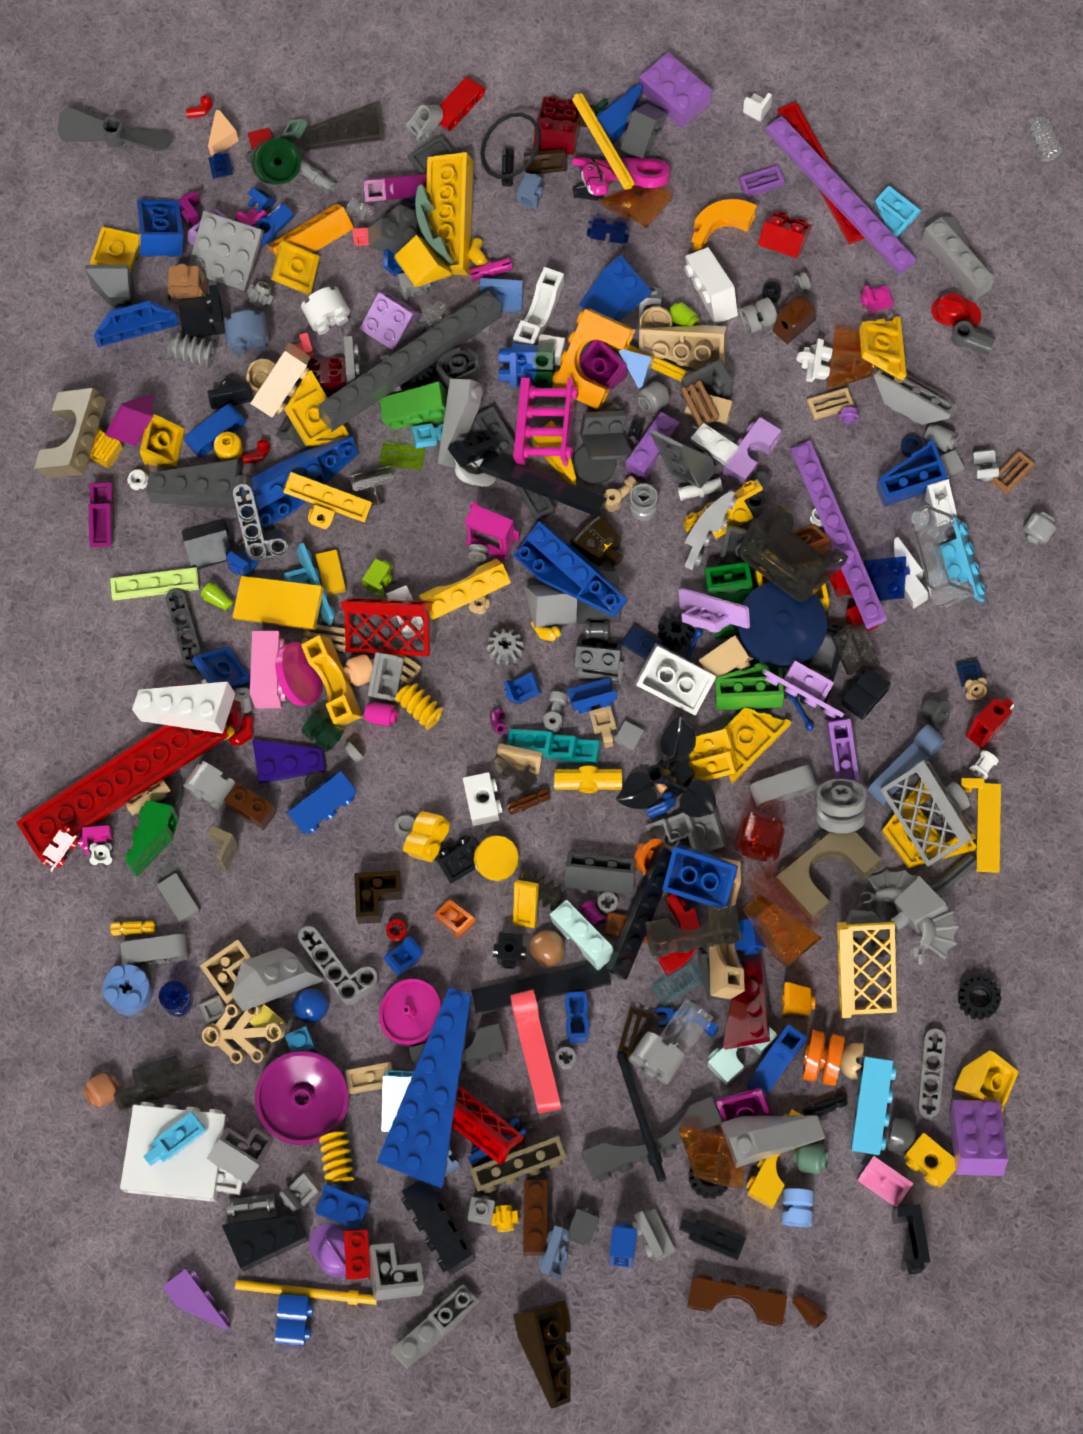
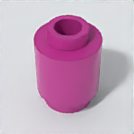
M379 702L367 703L364 720L369 721L371 724L391 727L398 720V711L394 705Z

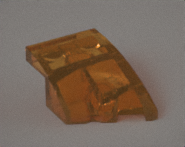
M634 185L630 190L624 189L600 199L599 203L612 213L616 211L629 221L634 219L647 228L672 201L673 195L659 187L644 188Z
M835 328L832 356L829 363L830 373L827 377L826 389H832L872 377L874 365L862 358L860 332Z
M679 1126V1132L695 1177L711 1183L743 1189L746 1165L738 1168L735 1167L725 1135L701 1132V1129Z

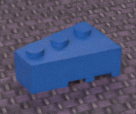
M933 439L922 449L913 453L903 463L898 464L879 478L877 490L884 507L926 493L927 485L948 479Z

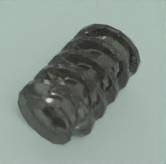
M527 867L518 880L539 883L538 903L542 900V907L544 908L550 904V911L553 912L561 903L566 890L561 891V883L554 888L553 879L545 883L546 875L537 879L538 871L530 875V867Z

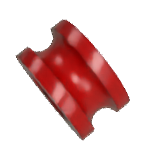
M393 919L387 924L386 933L392 941H401L406 937L407 928L402 920ZM398 925L399 928H403L399 932L400 935L395 936L394 932L390 933L394 929L393 926Z

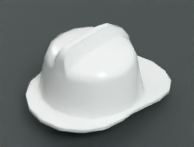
M484 458L462 467L455 460L456 476L465 483L483 487L492 485L496 480V477L479 471L480 464Z

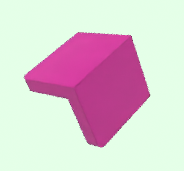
M252 209L247 215H244L239 211L234 218L235 221L255 227L259 219L267 217V212L262 210L260 213H257L255 209Z

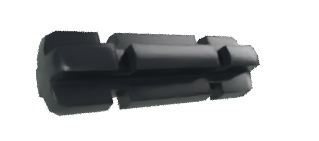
M504 148L502 150V175L513 172L514 150L512 148ZM513 177L502 179V186L511 187L513 185Z
M844 1093L835 1095L833 1099L830 1097L814 1104L813 1107L808 1106L804 1108L803 1115L822 1116L836 1110V1107L842 1108L848 1104L847 1098Z

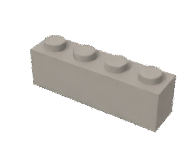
M941 217L924 229L922 241L974 300L991 290L994 277L973 253L955 217Z

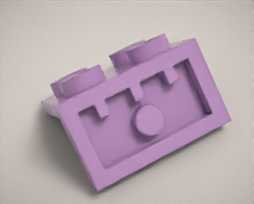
M379 292L360 330L391 350H395L410 321H419L422 314L390 293Z

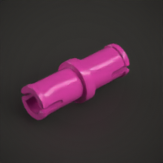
M509 257L492 263L488 261L486 265L469 269L473 282L489 276L493 278L496 274L513 270Z

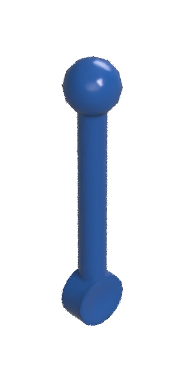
M699 628L694 632L695 637L685 656L687 660H689L699 637L703 635V631Z
M788 694V699L793 701L804 720L806 730H813V723L809 722L796 697Z

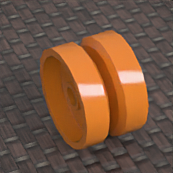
M812 1030L809 1044L806 1046L802 1080L815 1082L818 1078L819 1070L823 1069L822 1083L835 1087L845 1036L833 1034L829 1039L828 1047H824L825 1033Z

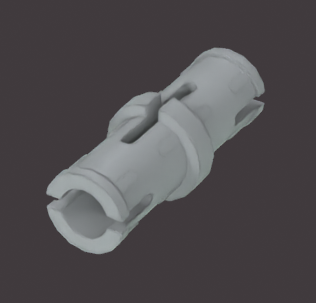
M305 160L301 161L299 173L309 179L312 185H317L327 194H331L336 187V183L327 178L320 169L312 167Z

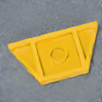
M894 317L893 321L887 322L885 319L862 322L859 327L862 358L899 380H904L906 377L901 317Z
M311 370L302 379L284 410L305 446H320L348 436L349 433L344 425L331 432L319 418L318 404L326 400L327 396Z
M744 707L725 727L729 728L737 771L735 774L728 775L730 782L734 784L791 726L792 722L787 719L784 721L774 718L770 714L757 713L755 710Z

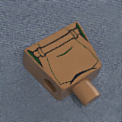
M185 264L169 267L168 301L206 297V294H208V280L200 267L186 266Z

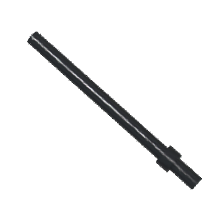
M621 1053L617 1055V1059L648 1151L647 1159L649 1165L653 1166L657 1181L663 1182L666 1180L662 1166L663 1159L660 1151H657L626 1054Z

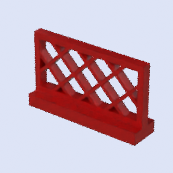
M347 598L341 601V610H344L346 652L374 654L377 652L412 656L431 655L429 611L432 610V601ZM351 614H358L363 619V622L358 627L351 622ZM373 615H378L384 621L379 628L369 620ZM394 616H399L405 622L399 629L390 621ZM414 617H423V627L420 630L410 622ZM365 623L374 631L368 639L360 631V628ZM386 624L394 631L389 640L380 632ZM407 625L415 633L410 640L401 633ZM355 634L364 641L360 647H352V637ZM376 634L385 643L381 648H376L370 642ZM396 636L405 643L402 649H396L391 643ZM419 637L424 642V650H417L411 643Z

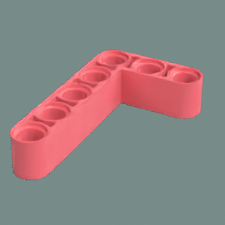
M534 990L510 995L538 1114L561 1109L560 1099L539 1020Z

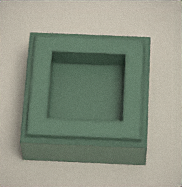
M304 119L290 120L282 134L284 139L288 141L300 140L308 123Z

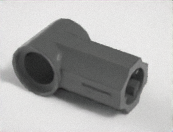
M967 321L957 323L951 336L952 343L955 346H966L986 355H989L996 338L973 328L971 323ZM958 332H963L966 336H961Z
M761 471L753 472L751 480L755 481L758 479L763 490L745 500L754 518L759 517L763 512L771 481V476ZM750 503H757L758 506H753Z

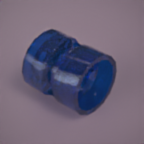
M170 981L165 983L159 991V1001L169 1015L181 1017L191 1010L193 999L183 983Z

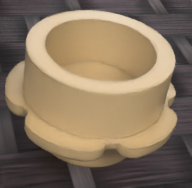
M485 595L469 603L470 611L475 614H483L490 607V601L486 599Z

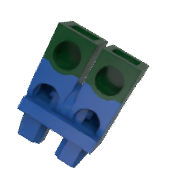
M512 343L511 348H501L499 350V363H510V367L499 368V381L510 382V387L516 388L517 386L520 387L521 378H530L532 385L536 388H552L554 384L553 376L555 374V343H546V346Z

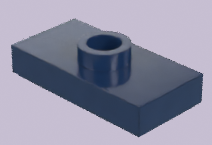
M636 626L632 627L622 642V646L645 660L655 643L671 651L667 645H663L662 642Z

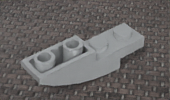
M734 490L728 491L714 501L693 526L685 541V544L692 546V549L684 567L691 570L694 565L699 567L703 554L700 553L702 546L707 547L712 534L708 533L709 530L718 533L719 529L724 530L729 519L725 517L728 508L733 509L737 497L734 496Z
M462 1284L436 1307L422 1323L391 1350V1353L406 1369L410 1368L419 1358L426 1355L479 1303L478 1299Z

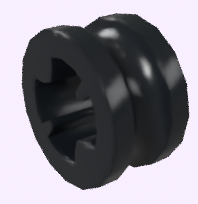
M774 281L764 284L762 288L763 299L768 297L772 303L778 301L781 296L780 285ZM768 289H769L770 291H771V289H774V290H775V295H774L773 293H772V295H769V294H768Z
M633 419L628 431V437L634 436L635 440H639L645 423H638L636 419Z

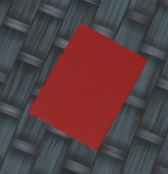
M269 127L247 132L252 151L262 141L272 139Z

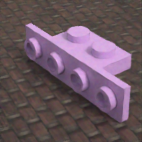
M685 588L678 590L680 609L686 611L681 614L682 622L693 627L707 629L710 632H719L729 624L747 629L750 627L749 608L747 606Z
M795 660L784 679L763 669L762 673L766 675V681L775 686L778 683L786 686L784 691L795 697L797 694L804 696L805 703L814 708L817 704L825 708L823 713L834 719L836 715L843 717L844 713L823 702L834 682Z

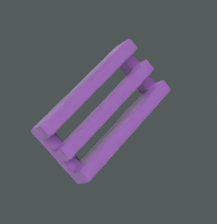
M778 165L739 177V183L742 185L746 198L785 186V180ZM773 173L777 174L768 178L764 177ZM761 178L758 181L746 184V182Z

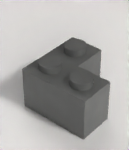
M644 104L631 111L627 119V123H629L627 131L623 132L620 142H622L621 150L642 159L648 156L655 136L662 132L668 113L649 104Z
M398 205L386 214L385 218H380L368 228V247L380 251L389 249L393 253L399 252L417 235L416 210Z

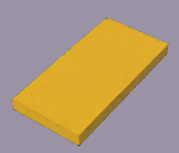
M241 576L232 618L240 621L315 630L324 587Z

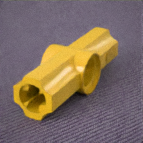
M582 766L579 769H555V790H578L582 793H595L598 790H622V769H598L594 766Z

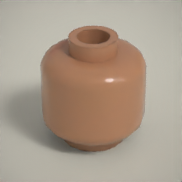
M101 1073L85 1083L83 1093L91 1106L95 1105L100 1108L117 1098V1089L120 1087L114 1076L109 1077L106 1073Z

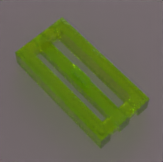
M383 443L380 466L422 471L426 452L425 448ZM386 450L420 455L419 457L407 456L406 454H391L386 453Z

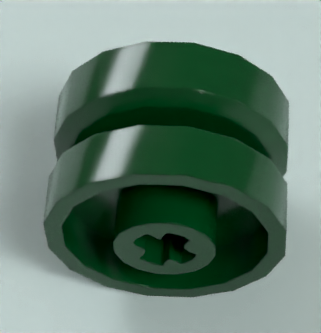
M272 138L262 141L255 147L251 154V167L253 173L262 182L271 185H281L290 182L297 176L301 167V157L298 149L290 141L282 138Z

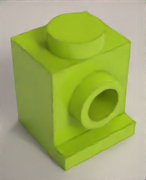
M375 558L362 579L363 587L383 597L384 586L388 587L393 578L391 572L393 565L388 561L382 560L381 562Z

